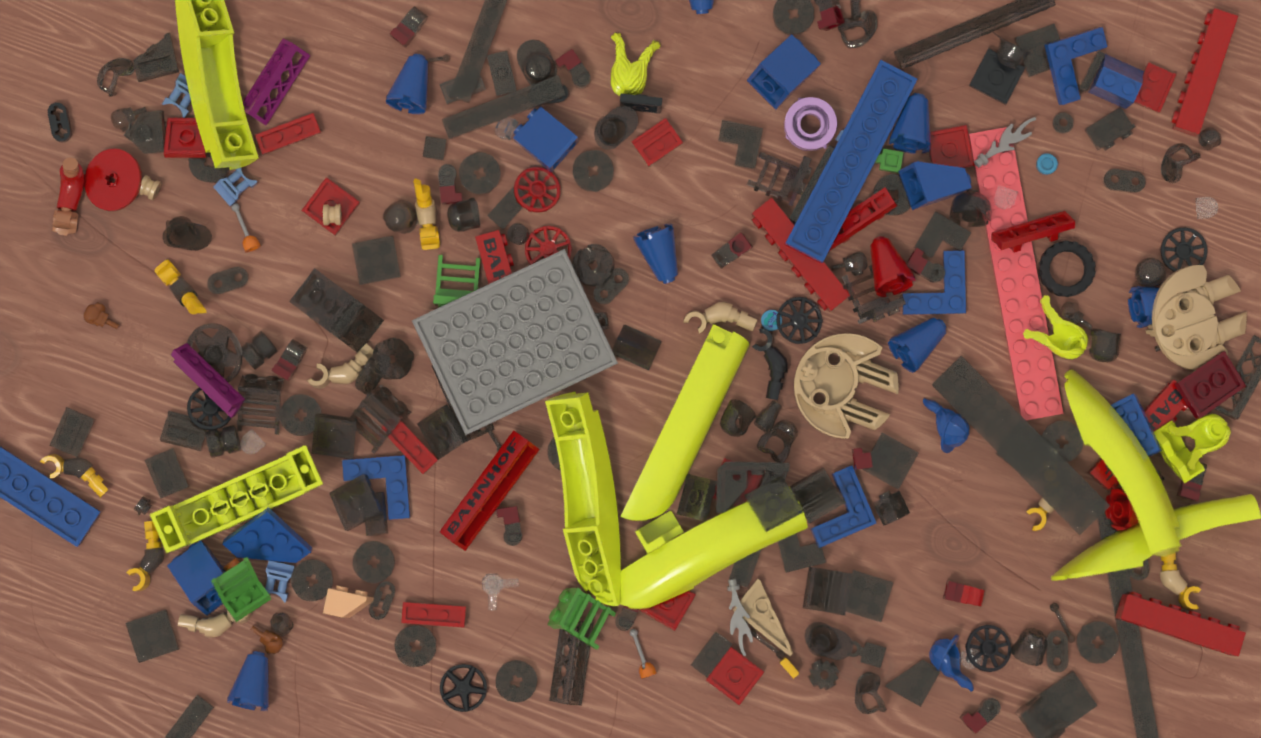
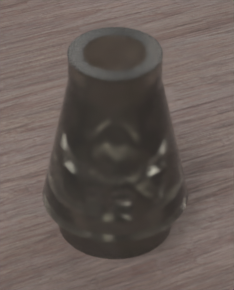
M772 400L755 417L754 425L766 433L769 429L772 430L782 406Z

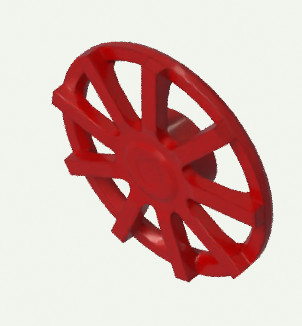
M531 167L522 171L514 184L516 201L529 212H546L555 206L560 197L561 190L558 179L552 172L542 167ZM534 171L535 181L532 182L526 173ZM538 171L547 173L542 181L538 180ZM551 176L556 185L545 186L546 181ZM523 177L529 186L518 185ZM518 189L527 190L528 193L520 197ZM557 189L556 197L547 194L546 191ZM532 196L530 206L526 205L523 200ZM543 196L553 201L547 207L543 201ZM536 199H539L542 208H533Z
M543 226L534 230L529 235L525 244V255L531 265L541 257L551 256L559 252L557 251L558 248L568 245L567 255L570 260L572 246L568 236L561 229L553 226ZM547 230L556 231L551 241L548 239ZM544 231L545 241L542 242L535 235ZM559 234L566 240V242L555 244ZM533 238L539 243L540 247H529L531 239ZM529 251H539L540 254L531 260Z

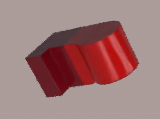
M947 580L943 599L982 607L985 590Z

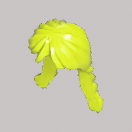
M614 33L611 39L616 44V61L611 69L612 90L618 96L621 94H641L647 81V67L650 57L653 56V52L656 49L660 48V42L653 40L649 47L642 52L638 61L630 63L625 53V43L621 33Z
M1044 295L1040 300L1041 307L1053 325L1054 334L1048 336L1043 332L1025 329L1023 333L1024 338L1038 341L1059 357L1065 359L1078 358L1087 347L1088 337L1085 330L1059 317L1058 313L1051 307L1050 297Z
M1209 414L1200 419H1195L1190 425L1180 426L1179 428L1170 424L1167 429L1172 436H1190L1195 440V448L1191 451L1186 463L1187 468L1191 470L1195 469L1196 462L1202 455L1223 447L1228 442L1231 430L1227 426L1228 423L1216 414Z

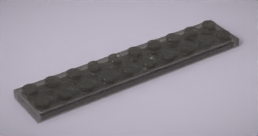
M962 356L932 384L1079 535L1110 507Z

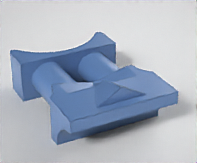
M180 73L175 81V87L169 98L165 97L161 104L177 106L181 111L182 117L185 118L188 113L186 109L191 99L186 76ZM184 93L185 96L178 105L176 101L180 94Z
M242 167L235 169L236 171L229 177L218 180L213 186L229 206L238 201L240 194L249 186L253 188L258 184L257 180H250L243 175ZM242 177L244 180L234 187L233 183Z
M268 561L266 568V591L269 594L273 593L280 596L286 602L289 594L286 593L289 579L293 576L294 566L276 561ZM275 580H280L278 590H273Z

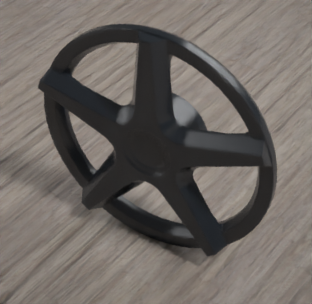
M460 664L450 668L443 675L440 682L442 700L451 709L460 712H467L477 708L483 702L487 693V683L484 675L477 668L467 664ZM459 668L469 669L464 679H460L452 671ZM475 672L482 679L483 688L471 684ZM448 676L455 687L444 694V682ZM469 694H482L480 700L475 705L469 707ZM460 696L463 708L452 705L448 699Z

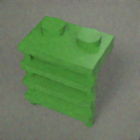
M439 255L436 292L433 304L438 305L439 308L478 290L480 258H476L475 266L442 264L443 255ZM442 268L475 271V277L473 279L441 276ZM441 281L474 283L473 291L441 289L440 286Z
M247 557L216 579L211 580L222 604L235 622H238L271 600L269 593L260 583Z
M566 588L559 596L557 607L551 611L549 615L550 620L547 625L553 629H564L598 650L599 645L594 642L608 615L615 617L616 612L611 610L610 607L603 605L599 600L592 598L591 595L582 592L580 588ZM588 602L592 603L593 605L579 632H576L574 629ZM598 608L603 611L589 638L584 637Z

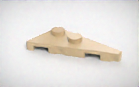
M757 579L740 600L742 606L750 615V618L745 616L743 618L787 655L791 656L793 653L761 581Z

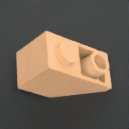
M336 585V589L328 588L323 613L350 618L371 604L374 598L367 596L368 592L355 590V593L348 592L347 587Z

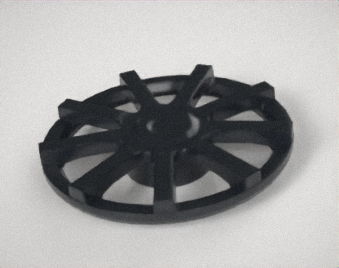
M1187 227L1176 228L1170 231L1164 237L1160 247L1164 265L1173 272L1181 269L1183 260H1186L1188 266H1192L1190 257L1201 261L1198 265H1203L1207 258L1208 249L1205 239L1199 232ZM1179 231L1181 235L1180 243L1177 242L1172 236L1174 233ZM1184 231L1194 233L1188 242H1185ZM1198 236L1203 244L1192 247L1191 243ZM1168 239L1176 245L1175 248L1165 247ZM1204 248L1203 258L1194 254L1193 250ZM1165 251H1173L1175 255L1167 260ZM1179 258L1177 269L1169 264L1174 259Z
M795 297L781 305L777 313L776 323L780 334L787 341L795 344H804L818 336L823 319L818 306L805 297ZM794 301H801L798 312L792 303ZM805 302L812 306L806 313L803 312ZM786 305L790 306L793 315L782 311ZM815 310L818 319H808V315ZM780 315L790 318V322L780 325ZM808 323H818L816 331L809 327ZM793 327L789 336L783 332L782 328ZM804 328L812 334L811 337L805 339ZM797 329L800 332L801 340L792 339Z
M200 387L196 389L189 397L187 403V413L196 427L209 431L225 427L231 420V417L228 416L223 420L218 412L224 411L204 391L206 400L202 401L195 397L202 390ZM192 400L201 404L202 407L191 409ZM202 411L203 414L198 420H195L192 413ZM206 416L209 417L208 426L200 424ZM216 416L221 423L212 426V417Z
M994 625L977 627L970 633L965 644L969 662L983 672L1000 670L1007 664L1011 656V643L1007 634ZM989 628L997 630L992 640L989 639ZM984 629L985 640H982L977 634L978 631ZM1002 634L1006 642L997 644L995 641ZM973 636L980 642V645L971 644ZM1008 646L1007 656L998 652V648ZM970 648L979 649L980 652L972 657ZM983 655L984 659L981 666L975 660ZM994 655L1005 659L1004 662L998 666ZM988 658L991 659L994 668H986Z

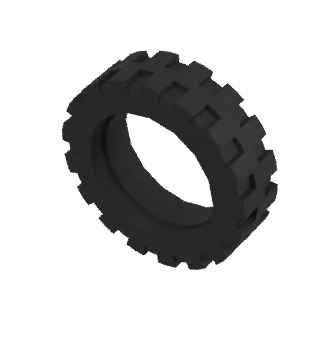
M1075 241L1055 243L1042 254L1039 261L1038 274L1042 280L1041 283L1043 286L1045 285L1049 292L1060 297H1071L1082 293L1091 285L1095 277L1096 264L1092 258L1093 255L1084 245H1080ZM1072 252L1082 260L1084 274L1077 284L1062 286L1051 277L1050 263L1058 253Z

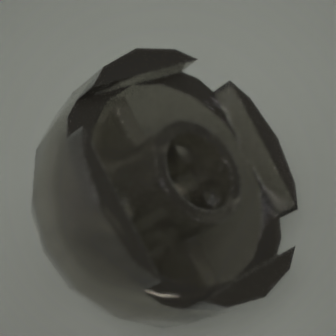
M974 189L967 190V192L956 196L952 201L949 215L952 222L960 225L961 221L969 222L967 227L986 226L988 220L991 222L992 206L988 198L979 193V191Z

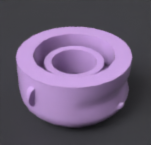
M814 97L798 98V101L789 108L784 121L786 138L796 148L804 151L826 149L837 128V117L832 107L824 100ZM807 115L817 117L820 122L819 131L814 134L805 133L800 125L803 117Z

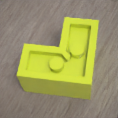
M1170 421L1154 431V434L1162 450L1160 453L1164 462L1186 483L1205 471V468L1199 461L1196 462L1194 470L1187 468L1186 463L1191 452L1186 448L1181 437L1169 434L1167 431L1169 425L1172 424L1176 427L1175 423Z
M672 511L665 513L635 531L647 553L684 532Z

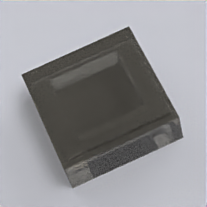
M426 136L423 158L444 161L447 139Z

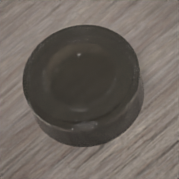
M515 223L508 229L507 237L510 242L522 245L529 238V230L526 226Z

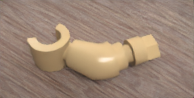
M718 302L705 309L703 314L695 310L688 312L684 317L683 323H688L692 317H699L701 325L697 329L700 334L704 331L708 322L714 324L718 322L726 323V321L732 323L734 321L736 325L753 331L757 319L749 317L748 313L744 311L737 312L738 309L732 307L733 304Z
M366 343L354 356V360L351 359L342 366L332 367L331 370H328L322 364H317V369L323 371V378L320 381H314L312 378L307 381L317 389L325 388L330 381L340 384L354 382L360 376L361 367L363 365L366 366L376 352Z
M228 611L227 614L222 613L215 617L202 618L201 620L196 616L180 614L178 626L186 627L188 631L192 632L199 630V633L205 634L206 637H218L232 626V622L238 624L246 623L251 618L252 612L238 622H235Z

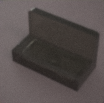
M623 325L612 352L619 358L650 370L662 341L632 327Z

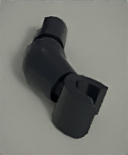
M762 328L759 329V332L767 336V344L763 347L755 344L752 347L757 351H764L765 354L763 356L769 366L768 370H770L769 376L771 381L768 380L766 398L778 400L779 391L783 390L784 384L781 381L785 378V373H788V361L777 347H773L774 337L772 333Z

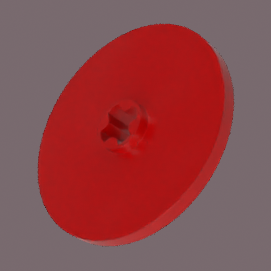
M107 149L100 152L91 160L85 172L84 186L89 200L102 210L118 211L124 209L134 201L139 193L142 181L141 169L137 160L124 150ZM111 177L116 179L115 183H112V181H110Z

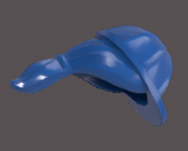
M923 399L924 406L936 414L937 431L941 437V450L944 453H950L955 447L962 445L968 439L969 424L962 418L961 414L943 408L936 401Z
M956 634L952 640L940 639L934 642L930 648L929 657L937 671H941L946 677L953 678L961 687L967 688L972 692L974 690L973 683L960 671V653L956 647L959 635Z

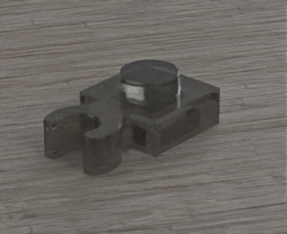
M850 641V644L855 645L857 650L854 653L847 652L848 656L856 657L859 655L861 656L860 662L881 668L886 647L865 642L864 647H861L858 642Z

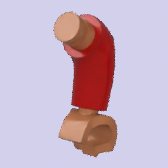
M72 157L66 158L60 168V192L56 207L60 210H55L53 214L52 231L64 236L76 233L78 214L75 211L81 199L84 186L83 169L77 160Z

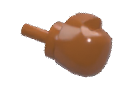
M97 302L87 306L83 315L87 323L102 328L104 324L115 329L119 326V324L107 319L109 314L105 313L106 308L103 304Z
M255 626L251 627L250 630L261 637L259 641L264 644L266 653L276 654L280 652L283 647V639L278 634L268 630L263 633Z

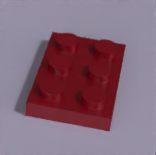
M1225 350L1175 383L1176 388L1196 420L1202 418L1246 387Z

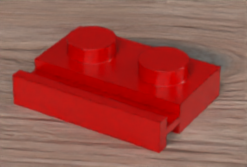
M1148 62L1143 72L1142 86L1134 103L1160 113L1176 74Z
M666 118L631 141L648 167L683 144Z

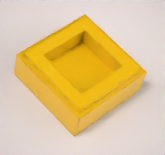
M784 657L779 661L793 679L799 675L797 669L787 658Z

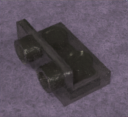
M1120 107L1087 127L1085 131L1097 151L1101 148L1106 151L1115 145L1114 140L1119 137L1124 140L1132 135L1133 132L1131 130L1136 126L1134 123L1131 124Z

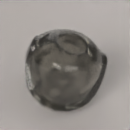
M1213 127L1205 128L1198 135L1200 146L1207 151L1219 146L1222 141L1220 133Z
M275 613L272 616L270 625L275 634L285 636L291 632L293 622L286 613Z

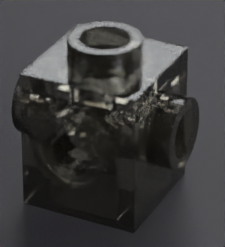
M889 490L879 495L880 500L873 503L883 526L910 514L900 491L891 494Z
M821 658L811 664L812 668L809 669L811 675L808 678L814 687L818 685L820 689L825 688V690H828L836 685L835 681L839 679L836 674L839 673V670L834 662L829 663L827 659L823 661ZM822 671L828 672L826 679L821 678L820 674Z

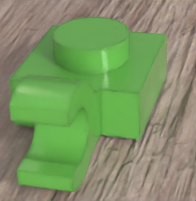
M882 149L874 164H879V170L899 174L898 171L901 170L904 152Z

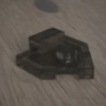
M164 111L141 112L137 117V121L124 134L144 154L164 153L167 127Z

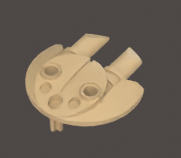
M1203 265L1183 267L1172 273L1163 282L1154 300L1152 324L1145 330L1146 334L1155 337L1161 351L1170 361L1190 370H1195L1224 350L1228 355V350L1223 346L1224 342L1245 334L1247 312L1220 322L1217 321V316H1214L1216 312L1213 303L1241 292V290L1230 275L1206 282L1207 271Z
M837 334L820 340L805 353L795 373L794 394L802 415L814 428L832 437L849 439L851 434L848 426L849 421L876 430L888 419L889 413L859 403L857 399L852 398L858 382L862 384L866 382L898 394L897 372L872 363L870 360L880 355L882 347L879 344L857 334ZM830 354L838 355L839 363L837 365H831L828 362ZM816 393L824 395L825 401L823 404L819 405L814 402L813 397Z

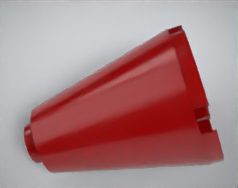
M883 236L875 238L870 245L876 294L880 297H887L886 293L892 292L894 296L905 292L913 286L912 281H916L914 274L889 238Z
M1112 489L1111 494L1106 496L1104 506L1107 519H1111L1113 523L1110 525L1116 530H1127L1139 524L1137 514L1124 489Z

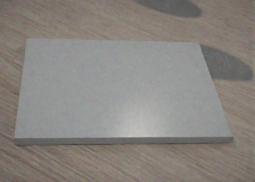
M565 249L412 320L465 435L618 364Z

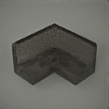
M797 533L777 542L785 573L826 563L822 547L818 548L816 543L800 547Z

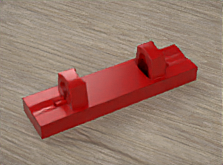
M886 187L849 211L829 251L841 243L844 244L850 240V237L874 221L880 220L886 213L897 207L896 202Z
M1062 211L992 232L991 240L1001 250L1010 248L1015 253L1021 251L1022 244L1044 237H1047L1050 242L1058 240L1059 233L1075 228V220L1066 211Z

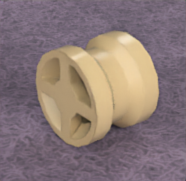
M145 175L141 181L138 194L141 196L146 195L153 201L160 190L162 182L158 180L153 181L149 176Z
M324 204L323 224L335 223L336 225H341V204H336L335 206Z

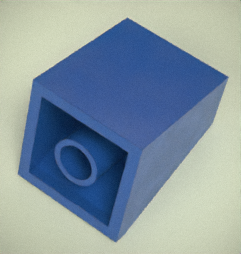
M791 34L758 65L746 81L776 110L816 71L821 63L814 54L810 53L803 46L799 39H796Z
M1105 54L1088 92L1127 109L1134 103L1142 86L1143 71Z
M542 107L538 110L534 108L527 116L529 120L524 126L520 124L514 130L515 136L513 140L542 166L552 172L579 142L578 137Z
M917 161L898 171L912 210L957 196L972 188L969 174L966 173L965 168Z
M200 540L198 543L192 544L182 555L176 556L167 567L190 602L207 616L222 605L221 599L214 589L215 587L211 580L216 579L226 571L209 547Z

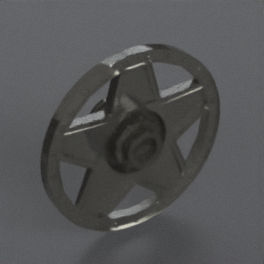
M209 323L196 328L188 338L187 343L192 347L195 341L199 349L198 354L223 378L225 367L235 366L231 375L225 379L229 383L238 375L242 366L243 354L239 340L230 329L221 324ZM208 328L219 329L212 338L202 331ZM229 337L235 346L236 353L227 349Z

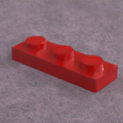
M314 113L258 133L255 137L262 155L318 135L321 133Z
M396 415L380 428L422 474L427 472L438 461Z
M403 602L401 623L464 628L466 606Z

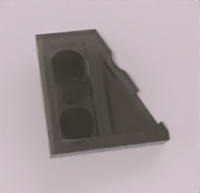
M166 33L161 41L156 45H151L144 54H140L133 60L138 82L179 72L170 33Z
M921 660L892 681H889L885 687L921 707L941 671H937L935 666Z

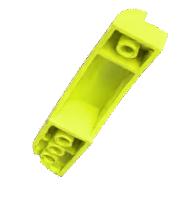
M175 0L184 71L205 152L211 153L215 169L229 167L230 170L247 166L255 162L259 157L242 102L234 54V30L225 1Z
M713 324L620 517L632 521H646L663 514L675 501L750 346V343L734 331L731 333Z
M1075 370L1067 371L1064 375L1068 379L1064 383L1065 390L1084 445L1091 446L1097 452L1126 492L1137 514L1151 555L1165 557L1180 551L1179 547H1181L1175 531L1180 528L1162 481L1142 445L1116 410L1091 384Z
M588 392L562 394L546 400L545 403L560 462L565 528L563 532L575 576L586 592L589 591L596 597L595 600H599L606 605L618 606L620 605L621 589L619 521L611 463L599 412L592 409Z
M790 487L774 494L768 492L728 510L665 543L621 570L620 604L630 609H645L694 589V586L748 555L807 529V521L799 501L796 500Z
M1252 494L1205 501L1173 509L1180 528L1175 530L1179 540L1215 527L1261 519L1258 503ZM1140 523L1127 530H1119L1089 547L1053 574L1051 581L1079 578L1143 566V561L1152 555Z

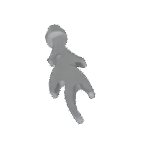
M1036 117L1022 123L1014 133L1011 132L1013 124H1010L1000 137L999 147L997 148L996 142L993 141L985 155L980 153L977 156V159L974 161L975 165L980 168L982 165L985 166L989 163L988 158L1005 151H1013L1014 147H1010L1009 144L1020 142L1032 135V132L1022 135L1021 131L1027 124L1035 121Z
M729 579L727 590L732 591V601L729 609L731 610L734 606L737 607L731 619L730 634L733 635L735 628L739 629V646L743 656H746L743 646V635L747 634L750 642H753V637L743 616L750 618V615L739 600L736 590L740 589V585L737 584L736 579Z

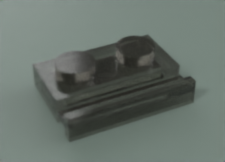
M66 407L49 446L79 458L95 419Z
M168 411L160 441L201 451L207 430L196 427L187 415ZM202 420L200 424L208 426L209 421Z
M174 448L145 459L160 499L190 487Z

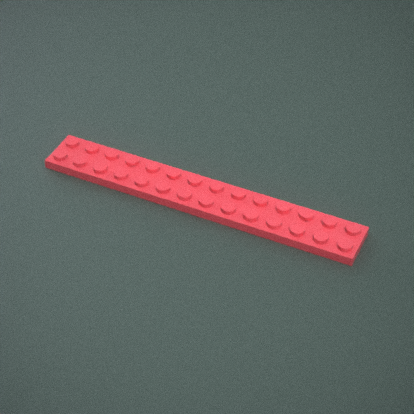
M1007 127L969 134L974 161L980 153L985 155L989 151L993 141L996 142V147H999L1000 137ZM1015 150L1005 151L988 158L989 163L987 165H982L980 168L975 165L974 168L1021 421H1027L1064 413L1052 351L1038 341L1031 338L1026 339L1023 336L1025 329L1043 332L1049 336L1046 316L1040 303L1042 295L1032 241L1022 244L1021 251L1014 253L1010 248L1001 250L991 240L992 232L1028 222Z

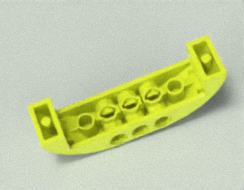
M305 445L287 453L282 458L176 505L167 506L150 514L166 553H170L247 521L268 507L274 509L323 485V482Z

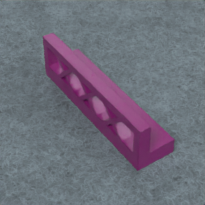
M282 39L243 101L245 113L266 126L311 55L292 42ZM297 51L302 57L298 63L293 64L292 57ZM289 70L287 81L281 82L282 73ZM278 88L276 98L270 99L271 90ZM262 106H266L267 112L261 118L257 113Z
M188 343L174 349L171 353V356L175 359L173 362L229 417H234L245 399Z

